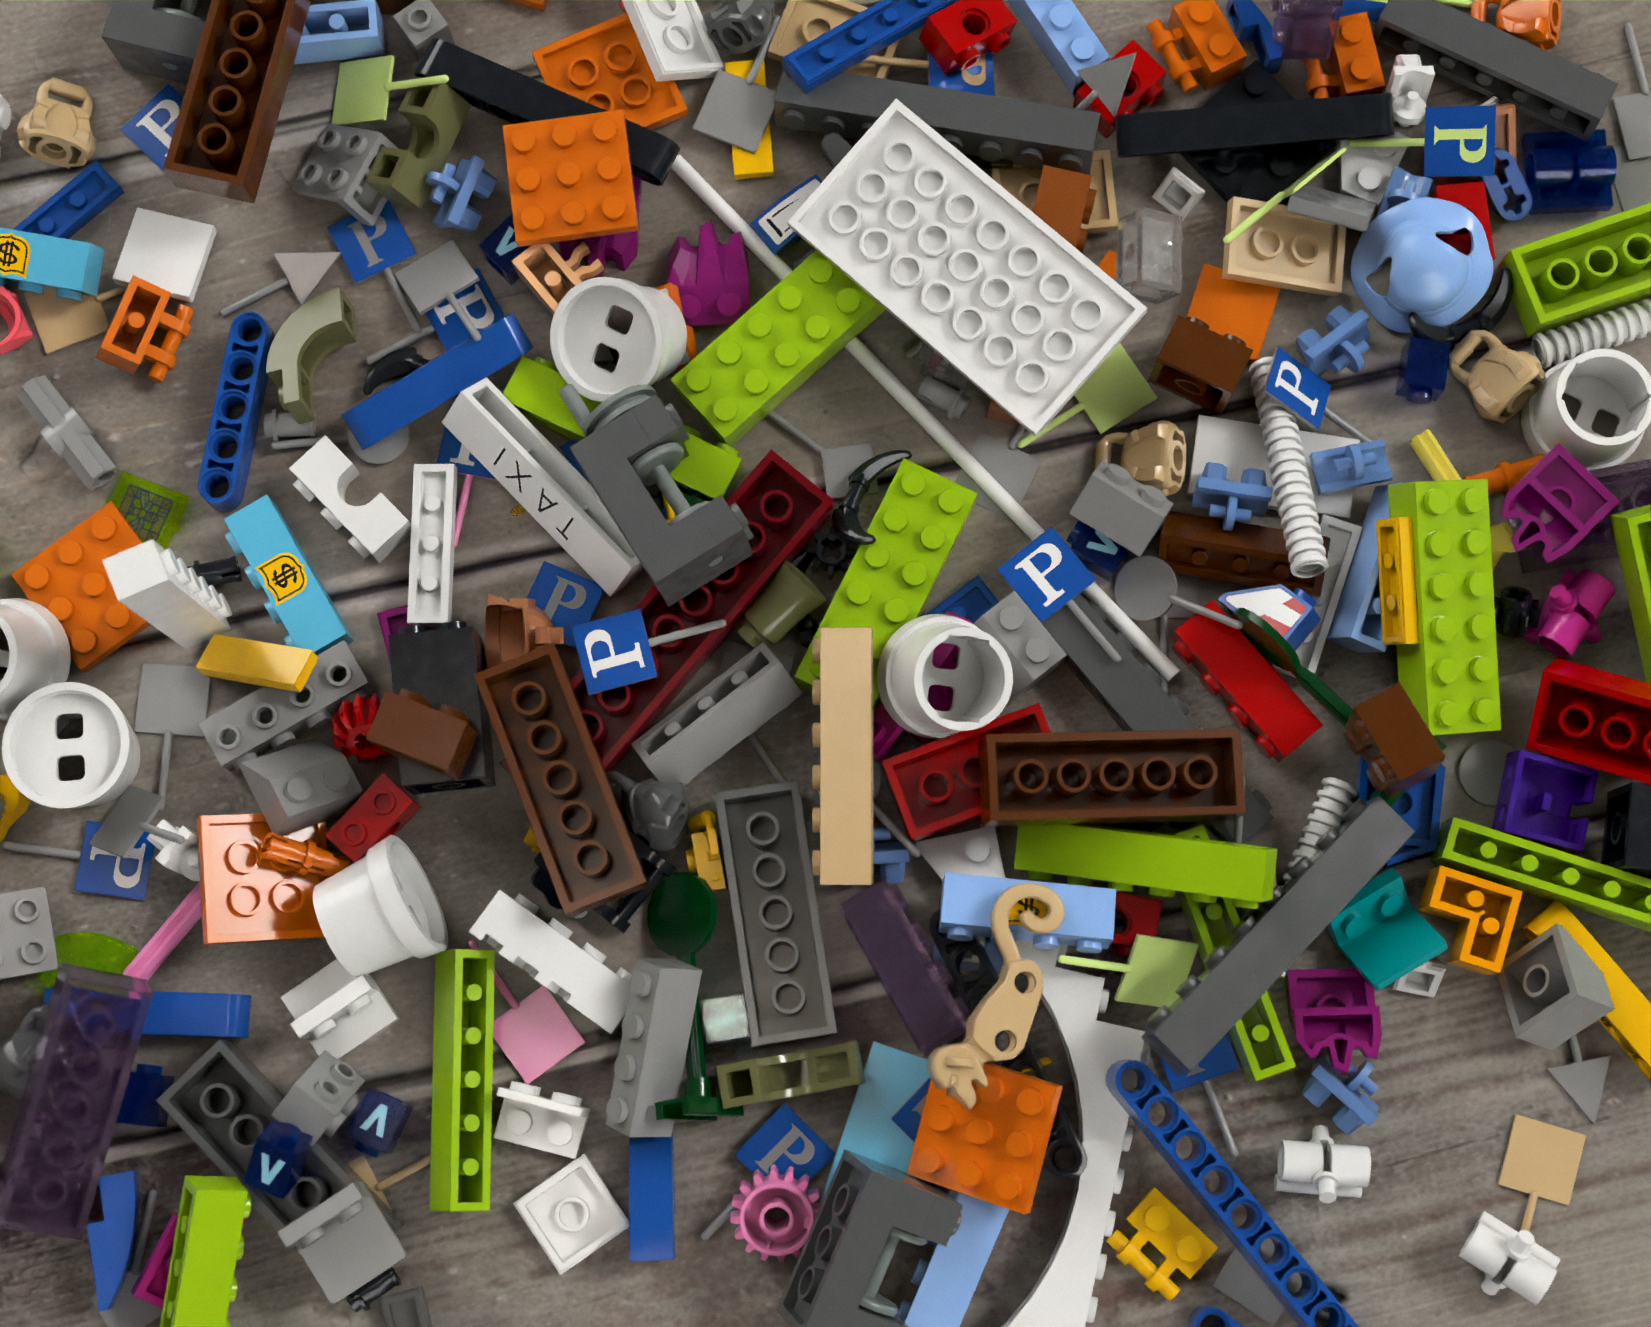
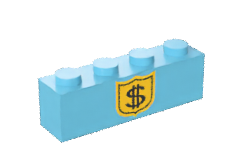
M0 227V286L4 287L5 281L19 283L18 290L36 294H43L44 287L57 289V297L81 301L82 294L97 296L105 249L88 242Z
M268 495L261 497L224 519L230 529V532L225 534L229 545L237 556L243 553L250 566L244 569L249 580L256 590L263 587L270 599L264 603L269 615L276 624L283 622L290 634L284 638L287 646L313 650L316 655H319L343 640L348 644L354 641L280 510Z

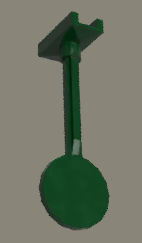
M1237 608L1232 613L1231 618L1243 623V627L1239 630L1258 652L1277 667L1291 672L1300 685L1345 727L1353 709L1315 673L1300 664L1297 653L1275 628L1252 611L1245 608ZM1433 736L1443 751L1447 746L1436 736ZM1375 789L1368 800L1379 795L1392 807L1407 790L1389 799L1384 790L1378 792Z
M674 873L663 879L654 890L648 905L647 924L652 940L661 951L670 956H676L678 960L696 967L695 954L711 939L716 926L717 904L713 890L704 879L693 873ZM699 994L697 995L686 1054L687 1079L684 1080L686 1096L655 1102L656 1120L711 1122L717 1121V1116L738 1117L744 1115L743 1106L723 1109L722 1098L711 1097L710 1078L706 1077Z

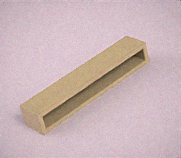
M820 628V638H813L812 644L813 663H820V680H813L812 685L813 705H820V722H813L812 727L813 748H820V765H813L812 768L813 790H820V807H813L812 831L813 833H820V850H813L812 874L813 876H820V885H872L874 630L872 628Z

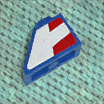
M1282 584L1223 593L1218 599L1230 615L1237 608H1245L1264 619L1289 642L1294 651L1299 648L1321 621V618L1314 609L1316 601L1300 588H1296L1292 592Z

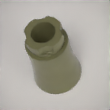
M785 560L772 581L744 611L745 616L735 624V628L739 635L753 648H756L763 642L770 648L773 643L777 644L789 630L805 616L825 603L827 599L803 572Z

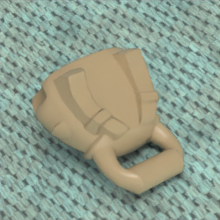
M51 78L41 84L36 94L34 108L28 114L21 117L17 127L19 144L23 150L30 154L31 158L70 169L71 167L85 165L93 156L96 150V138L92 133L89 122L93 102L86 88L57 78ZM48 92L80 103L83 102L81 107L57 101L49 98Z
M1470 330L1448 355L1449 369L1452 374L1470 389L1474 400V408L1482 418L1489 421L1494 420L1504 423L1512 416H1515L1528 403L1531 396L1541 388L1546 377L1538 358L1526 351L1517 352L1508 349L1494 334L1486 330ZM1484 340L1489 347V351L1475 363L1470 372L1460 367L1462 363Z
M1160 420L1152 422L1146 427L1133 430L1131 433H1111L1105 435L1096 443L1094 471L1102 461L1111 464L1112 443H1117L1123 446L1120 466L1129 472L1131 478L1144 486H1153L1162 491L1165 496L1177 493L1185 481L1187 444L1185 443L1184 431L1178 429L1170 421Z

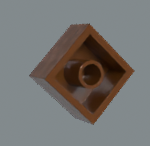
M1178 315L1159 353L1148 382L1221 416L1253 350L1246 347V343L1237 336L1231 334L1222 336L1209 330V326L1198 318L1190 316L1184 318Z
M1400 682L1355 706L1345 725L1347 732L1344 733V737L1348 746L1355 755L1362 754L1370 767L1366 770L1370 782L1378 792L1384 790L1389 799L1433 776L1446 757Z
M401 688L399 695L386 690L366 739L382 751L459 781L479 734L470 725L471 719L465 717L466 714L444 704H441L439 711L431 708L432 704L425 701V697L407 689Z

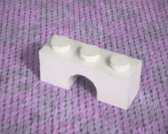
M326 435L289 468L297 478L292 485L309 502L316 497L325 508L320 514L336 530L343 525L353 535L348 540V543L364 559L371 554L380 563L411 534V523L381 492L372 501L362 506H352L346 503V489L360 472Z

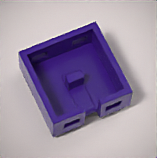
M1524 750L1507 753L1492 829L1569 854L1583 852L1589 819L1569 820L1572 804L1580 806L1593 803L1599 771Z

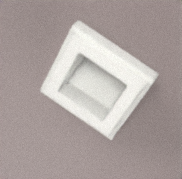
M1173 167L1152 195V198L1183 221L1204 196L1205 190L1177 168Z
M1431 959L1394 981L1392 987L1394 990L1434 998L1446 971V965Z

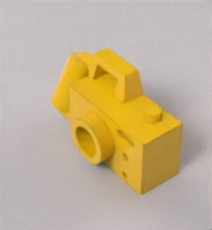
M706 810L689 818L688 827L693 832L691 834L693 849L686 850L689 873H698V876L707 882L714 893L727 891L718 835L716 829H714L716 817L712 811Z

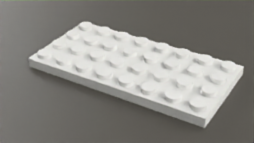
M897 98L787 221L788 226L1035 437L1041 433L1147 313L1145 305Z

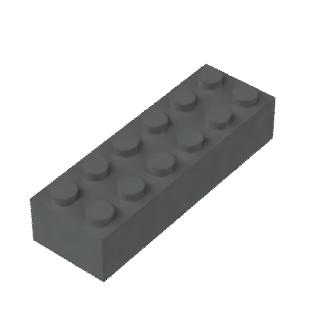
M798 780L715 793L752 1047L837 1035Z
M219 1039L156 1101L226 1176H233L239 1179L250 1193L251 1203L277 1231L294 1222L353 1182L363 1181L322 1136L314 1146H311L273 1117L271 1114L283 1100L284 1096L231 1040ZM262 1153L269 1155V1172L278 1160L286 1162L269 1185L262 1183ZM364 1182L392 1230L396 1233L404 1223ZM295 1245V1246H292V1247L298 1252V1254L302 1257V1255H301V1253L299 1252V1250L297 1249L296 1245Z

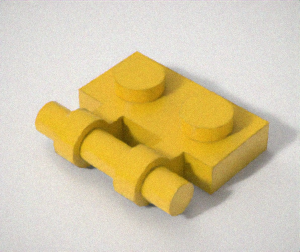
M1152 1187L1124 1218L1137 1230L1130 1239L1118 1229H1115L1111 1237L1106 1239V1242L1117 1252L1115 1257L1124 1265L1129 1263L1146 1279L1144 1284L1153 1293L1158 1291L1169 1302L1181 1290L1169 1278L1173 1271L1177 1268L1186 1278L1191 1279L1219 1248L1155 1187ZM1147 1241L1165 1257L1158 1266L1140 1251Z

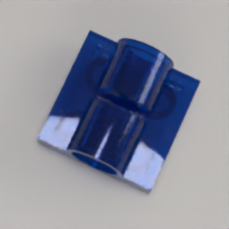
M1605 129L1595 130L1588 142L1565 131L1525 133L1521 142L1525 180L1532 196V207L1529 215L1609 211L1612 208L1613 196L1611 186L1616 178L1617 159L1613 146L1607 145Z

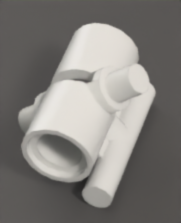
M1317 1125L1312 1128V1139L1310 1142L1281 1140L1277 1158L1278 1174H1275L1274 1190L1319 1195V1200L1323 1203L1334 1202L1336 1196L1361 1198L1362 1188H1367L1370 1180V1149L1367 1146L1335 1144L1334 1140L1329 1137V1129L1324 1125Z
M1483 1211L1475 1224V1228L1463 1245L1459 1257L1485 1273V1279L1481 1283V1288L1486 1294L1493 1296L1496 1295L1499 1289L1508 1287L1537 1305L1553 1282L1557 1273L1556 1267L1561 1258L1535 1243V1238L1529 1231L1521 1230L1518 1232L1491 1214Z

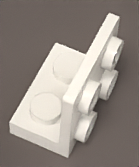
M511 1081L510 1088L498 1087L496 1096L504 1097L493 1138L577 1159L590 1112L589 1108L580 1106L582 1098L561 1092H553L551 1099L539 1096L541 1087Z

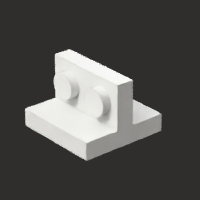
M338 959L281 997L295 1019L290 1025L298 1037L308 1039L319 1056L326 1050L339 1061L400 1019L370 973L355 977L340 964Z

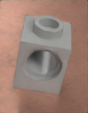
M416 0L393 15L401 37L419 62H421L433 38H438L455 45L447 22L431 0Z

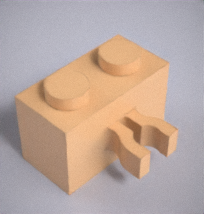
M584 242L574 249L571 258L567 261L562 259L550 243L531 245L512 260L518 276L552 316L562 298L573 287L586 278L597 276L604 270V266L599 259H596L589 266L580 265L582 258L590 253L588 246Z

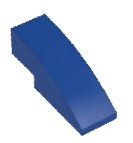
M672 1129L671 1137H630L629 1237L630 1262L674 1260L676 1258L675 1185Z
M134 1170L98 1177L104 1221L87 1224L99 1311L113 1308L124 1285L134 1253L140 1206L138 1171Z

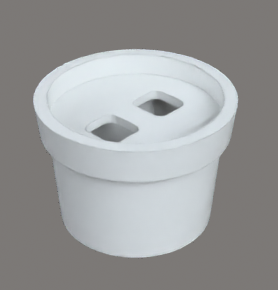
M612 277L588 279L573 287L558 304L550 328V347L559 373L567 384L574 386L579 394L598 402H604L612 395L626 388L636 385L651 386L653 383L666 378L680 364L687 345V328L684 317L677 304L668 295L652 287L639 286L631 281ZM616 306L630 311L633 315L630 329L626 335L610 328L608 325L609 317ZM609 347L619 352L617 365L613 363L614 358Z
M1594 349L1584 352L1574 359L1559 363L1545 371L1546 377L1541 388L1531 396L1528 403L1521 409V428L1525 441L1535 456L1537 454L1545 456L1559 443L1595 478L1612 473L1625 464L1638 447L1645 429L1651 422V377L1642 364L1621 351ZM1563 393L1578 399L1581 403L1575 420L1571 418L1565 400L1561 399ZM1598 410H1604L1618 417L1619 422L1613 437H1605L1592 430L1591 426Z
M20 598L0 599V628L3 630L9 645V651L0 649V667L7 668L0 682V720L8 721L16 707L31 693L47 685L66 682L71 664L68 638L58 619L42 605Z
M929 614L907 622L891 636L879 660L877 683L882 703L898 725L906 731L923 738L942 739L961 731L978 729L993 721L1003 711L1010 698L1013 686V671L1006 651L994 637L958 617L946 614ZM940 643L953 644L958 647L957 666L952 670L936 668L932 663L934 648ZM931 685L949 686L953 689L950 710L939 711L932 708L927 700Z
M60 682L36 690L16 707L3 733L2 759L11 782L28 799L52 808H81L108 803L125 792L138 772L140 745L124 713L108 695L87 684ZM83 718V735L81 737L71 739L58 738L57 735L69 724V720ZM83 756L85 776L80 780L61 781L59 779V760L62 757Z
M390 835L368 849L365 857L325 879L313 888V905L323 935L340 964L355 977L367 975L414 956L423 959L443 952L448 947L447 926L435 891L415 855L397 836Z

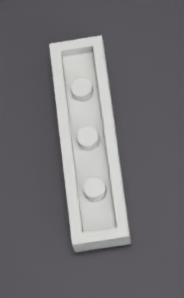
M414 464L407 624L409 626L441 627V624L451 622L458 471L455 464Z
M1325 514L1320 518L1319 525L1321 527V536L1331 539L1327 558L1329 565L1325 570L1321 596H1311L1316 601L1314 609L1321 618V621L1295 651L1300 664L1313 673L1316 672L1363 528ZM1272 663V668L1275 671L1295 677L1291 672L1283 670Z

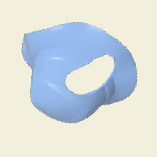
M1422 197L1405 201L1388 209L1369 224L1367 231L1362 233L1354 250L1350 271L1354 290L1372 316L1381 325L1390 330L1412 333L1408 318L1411 312H1415L1427 324L1438 327H1446L1467 314L1481 300L1490 286L1493 276V259L1484 228L1471 211L1451 201ZM1459 229H1468L1471 238V251L1467 256L1457 251L1449 244L1437 238L1436 234H1453ZM1391 257L1389 290L1387 296H1382L1369 286L1366 278L1371 273L1379 271Z

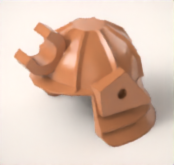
M489 593L486 594L484 611L486 669L552 643L555 646L564 644L563 627L554 628L546 612L536 606V599L509 598L506 601L500 596L496 597Z

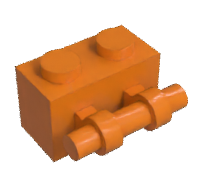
M1184 0L1173 6L1167 24L1169 30L1165 29L1160 19H1156L1146 26L1152 37L1150 42L1157 54H1162L1170 68L1168 74L1173 83H1179L1185 94H1190L1199 87L1194 75H1196L1206 92L1238 76L1247 57L1246 52L1215 0ZM1177 45L1179 46L1186 60L1182 58L1181 54L1179 53L1176 47Z
M1367 12L1328 19L1320 37V42L1315 40L1312 28H1306L1297 33L1300 43L1297 52L1300 62L1305 63L1308 75L1305 84L1308 95L1313 96V99L1330 98L1329 93L1333 92L1334 97L1379 94L1383 92L1386 84ZM1322 59H1325L1329 75L1323 72Z
M133 275L95 358L132 375L144 358L152 363L147 377L157 383H163L167 372L173 371L177 362L175 354L181 340L187 339L192 326L189 322L194 310L180 304L174 316L164 312L172 293ZM157 326L167 331L160 348L149 344Z

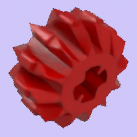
M357 693L354 702L343 700L339 711H335L332 717L331 728L333 729L332 740L334 746L341 748L345 757L356 755L359 764L364 758H371L377 763L381 755L392 757V754L380 750L366 739L381 704L376 693L370 699H364Z

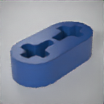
M1495 147V158L1504 161L1499 166L1503 179L1499 181L1495 174L1494 176L1477 177L1479 182L1484 181L1486 196L1496 214L1507 220L1516 221L1522 219L1530 211L1532 196L1513 156L1509 152ZM1506 187L1514 195H1520V198L1515 201L1517 208L1514 210L1503 207V204L1508 201L1504 191Z

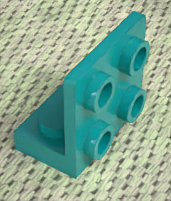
M1392 867L1371 879L1327 926L1333 944L1377 991L1441 954L1448 948L1444 938L1410 905L1402 878Z

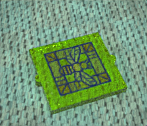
M124 471L112 498H108L106 503L108 504L112 501L143 543L153 539L166 550L174 533L181 530L179 522L190 497Z

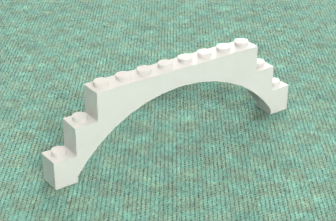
M1016 940L1021 959H1031L1043 972L1041 1000L1054 1022L1066 1052L1075 1088L1079 1139L1088 1159L1084 1172L1075 1179L1074 1192L1064 1227L1048 1264L1030 1293L1001 1327H1085L1086 1322L1093 1323L1097 1310L1098 1297L1092 1296L1095 1279L1102 1280L1105 1271L1107 1254L1101 1253L1104 1236L1111 1237L1114 1228L1116 1212L1109 1210L1113 1193L1120 1194L1123 1185L1125 1169L1118 1168L1121 1152L1129 1151L1133 1136V1127L1127 1125L1129 1115L1110 1093L1106 1086L1105 1077L1107 1070L1117 1061L1136 1060L1147 1065L1151 1047L1141 1038L1146 1033L1145 1031L1096 1020L1098 1013L1105 1014L1110 990L1103 988L1105 978L1055 967L1058 956L1066 955L1068 945L1059 944L1057 949H1040L1034 947L1031 941ZM1127 1068L1121 1075V1085L1127 1092L1132 1091L1137 1086V1074L1132 1068Z

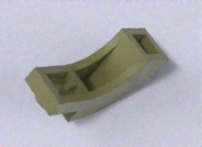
M340 287L319 294L294 311L280 327L270 346L266 373L278 388V397L282 408L285 411L289 410L298 424L314 421L313 377L321 361L335 349L356 343L354 308Z
M858 1041L716 1066L723 1109L865 1083Z

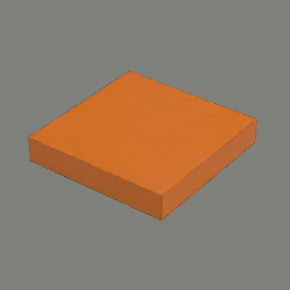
M1204 263L1186 318L1189 316L1204 321L1211 331L1222 336L1231 334L1242 339L1246 343V347L1253 350L1248 363L1252 364L1259 358L1281 288L1223 279L1221 268Z

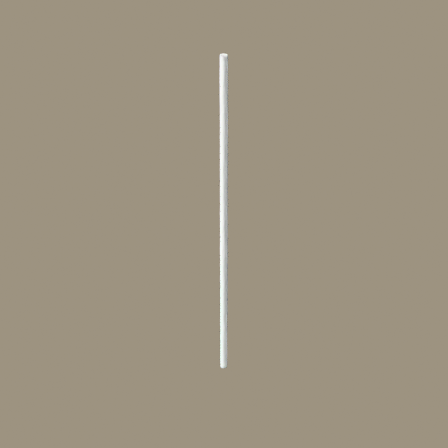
M681 155L676 157L671 167L676 174L734 233L741 231L745 245L780 281L788 276L793 270L778 255L772 253L753 229ZM857 336L845 346L856 360L1032 541L1045 532ZM1095 582L1082 591L1090 601L1096 602L1101 607L1108 620L1127 637L1131 644L1168 682L1180 671Z

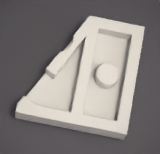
M1394 130V135L1362 139H1399L1409 137ZM1339 140L1337 150L1344 147L1347 149L1338 157V163L1340 164V174L1338 176L1339 193L1377 203L1376 211L1384 195L1391 172L1395 166L1398 167L1407 147L1350 148L1347 145L1349 140Z
M985 827L916 842V847L942 881L945 872L1006 878L995 827Z

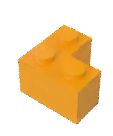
M1440 865L1428 872L1418 910L1458 923L1447 963L1490 976L1501 973L1523 891Z

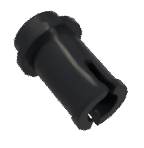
M236 555L231 558L200 564L199 560H196L193 566L187 567H192L197 577L203 576L208 586L242 581Z
M391 1267L345 1298L355 1312L361 1309L368 1311L370 1303L395 1286H399L401 1280L394 1268Z

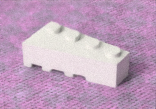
M499 890L469 932L478 939L490 944L500 955L519 968L524 969L536 981L553 993L561 996L572 1007L615 1036L622 1026L623 1018L626 1015L632 974L622 967L614 973L602 964L607 956L587 942L581 949L569 940L573 932L556 919L552 918L547 924L537 917L535 913L539 907L519 893L513 899Z

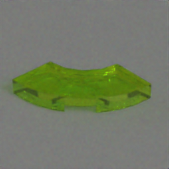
M93 932L67 933L54 937L58 968L54 971L37 973L35 975L49 988H56L67 979L81 975L94 976L109 985H114L122 977L123 971L138 955L139 951L128 943L108 935Z

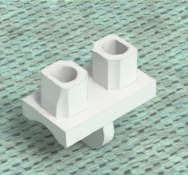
M1400 54L1396 56L1385 93H1392L1393 122L1397 121L1404 128L1410 125H1419L1425 118L1426 101L1435 77L1434 67L1422 66L1420 56L1417 54Z
M161 820L156 827L183 836L185 842L178 844L149 834L147 840L160 850L155 859L164 867L194 882H200L197 832L183 825L181 828L174 827L168 821Z

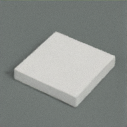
M137 207L112 279L116 285L127 287L134 275L171 292L170 298L193 303L217 231L214 225Z
M586 1154L578 1157L513 1203L560 1275L629 1228V1218Z

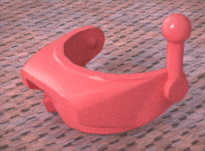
M0 286V314L7 323L9 333L5 339L0 341V355L27 343L33 338V334L27 324L18 294Z

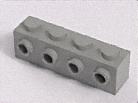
M343 640L317 655L319 659L301 693L262 686L199 722L198 725L220 765L230 772L235 769L237 772H242L239 767L242 762L257 758L270 749L274 751L284 749L295 742L296 738L294 735L308 727L310 730H316L332 720L331 714L339 710L343 700L354 702L357 693L362 698L368 699L367 694L375 690V687L353 648Z
M763 642L631 743V745L658 781L682 783V786H685L704 769L721 759L739 742L756 732L760 726L774 715L787 708L791 702L803 693L781 662Z
M636 957L634 973L630 979V994L626 1015L622 1022L623 1032L619 1054L614 1065L615 1075L611 1097L607 1104L606 1119L607 1126L628 1137H671L674 1121L656 1120L655 1102L679 1097L702 974L701 969L678 959Z

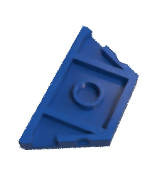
M1359 754L1356 782L1358 794L1354 802L1360 798L1364 802L1368 801L1369 796L1375 790L1366 772L1370 767L1362 754ZM1440 764L1433 776L1407 789L1391 807L1415 833L1382 868L1437 850L1445 766Z

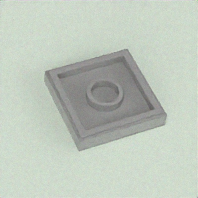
M1304 185L1290 196L1287 210L1289 213L1364 232L1368 229L1377 203Z

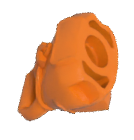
M1475 0L1472 2L1471 17L1486 22L1488 3L1498 5L1496 15L1497 29L1519 39L1527 40L1532 45L1543 50L1552 49L1559 40L1561 0Z

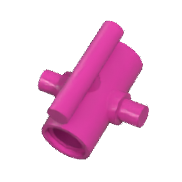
M1567 569L1557 584L1551 588L1549 596L1540 607L1541 613L1538 627L1532 628L1528 626L1527 633L1522 638L1534 645L1539 642L1540 645L1552 654L1564 659H1570L1584 638L1590 644H1595L1601 640L1602 632L1598 628L1599 623L1597 619L1615 594L1616 589L1614 585L1605 577L1591 570L1584 569L1578 575L1576 572Z

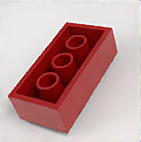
M1556 658L1543 670L1525 748L1651 785V684Z
M1040 703L998 717L978 729L961 731L882 760L881 769L905 833L913 844L982 818L978 742L986 734L1051 733Z

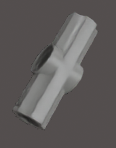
M45 375L32 378L22 385L20 392L16 396L42 428L40 433L59 457L63 460L66 459L83 484L93 491L97 488H103L114 480L115 475L120 470L94 438L96 434L90 425L73 406H69L53 382Z

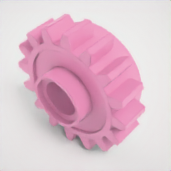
M776 1164L771 1165L768 1176H764L759 1169L754 1170V1183L752 1184L743 1179L740 1182L739 1189L744 1195L734 1194L731 1205L738 1210L731 1212L730 1223L740 1224L735 1229L734 1236L736 1240L745 1238L747 1241L745 1251L750 1253L756 1249L761 1252V1260L766 1261L770 1255L777 1256L779 1263L784 1262L785 1255L791 1253L796 1258H799L801 1247L806 1242L822 1204L814 1203L820 1197L819 1188L807 1189L809 1183V1176L807 1174L801 1176L798 1180L793 1178L794 1167L792 1166L788 1167L784 1175L778 1173ZM773 1207H780L788 1213V1217L781 1221H775L769 1218L766 1212Z

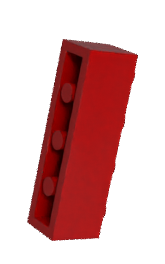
M1213 599L1204 606L1227 616ZM1195 613L1176 629L1170 637L1174 643L1171 648L1176 656L1186 665L1190 662L1201 674L1199 681L1211 695L1216 696L1219 694L1229 706L1226 708L1228 715L1238 726L1243 728L1246 725L1256 736L1254 744L1268 759L1274 757L1279 763L1323 726L1239 629Z

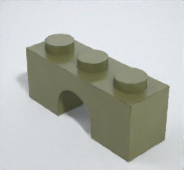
M414 76L413 79L424 78V77H416V76ZM446 83L409 88L398 112L406 117L411 124V144L407 150L381 146L364 182L395 206L422 210L433 188L426 182V177L430 171L440 173L447 161L454 141L464 124L471 104Z

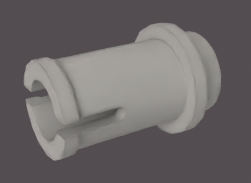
M927 375L922 382L916 397L947 412V417L950 419L953 417L961 419L971 401V397L965 395L966 390L961 389L957 391L930 375Z
M272 409V413H264L265 437H273L274 441H279V437H316L315 412L314 421L298 424L291 413H278L277 409Z

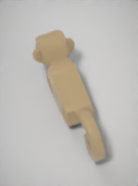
M1037 883L1018 884L1009 887L997 898L991 911L990 921L993 938L1004 961L999 979L969 1016L966 1037L963 1042L937 1047L928 1057L927 1071L936 1088H947L946 1095L948 1097L953 1096L962 1105L963 1109L970 1110L976 1103V1093L972 1086V1081L979 1087L988 1086L983 1063L986 1061L1013 1059L1025 1046L1043 992V972L1031 959H1021L1018 947L1009 928V913L1013 905L1019 900L1026 898L1037 900L1046 906L1047 913L1045 917L1040 919L1031 910H1025L1019 914V922L1026 930L1035 934H1046L1057 930L1063 921L1065 908L1058 894L1046 886ZM1019 973L1024 974L1028 981V986L1022 993L1016 989L1014 984L1015 978ZM1001 1031L1007 1034L1009 1040L1008 1046L1003 1051L998 1050L995 1045L996 1035Z

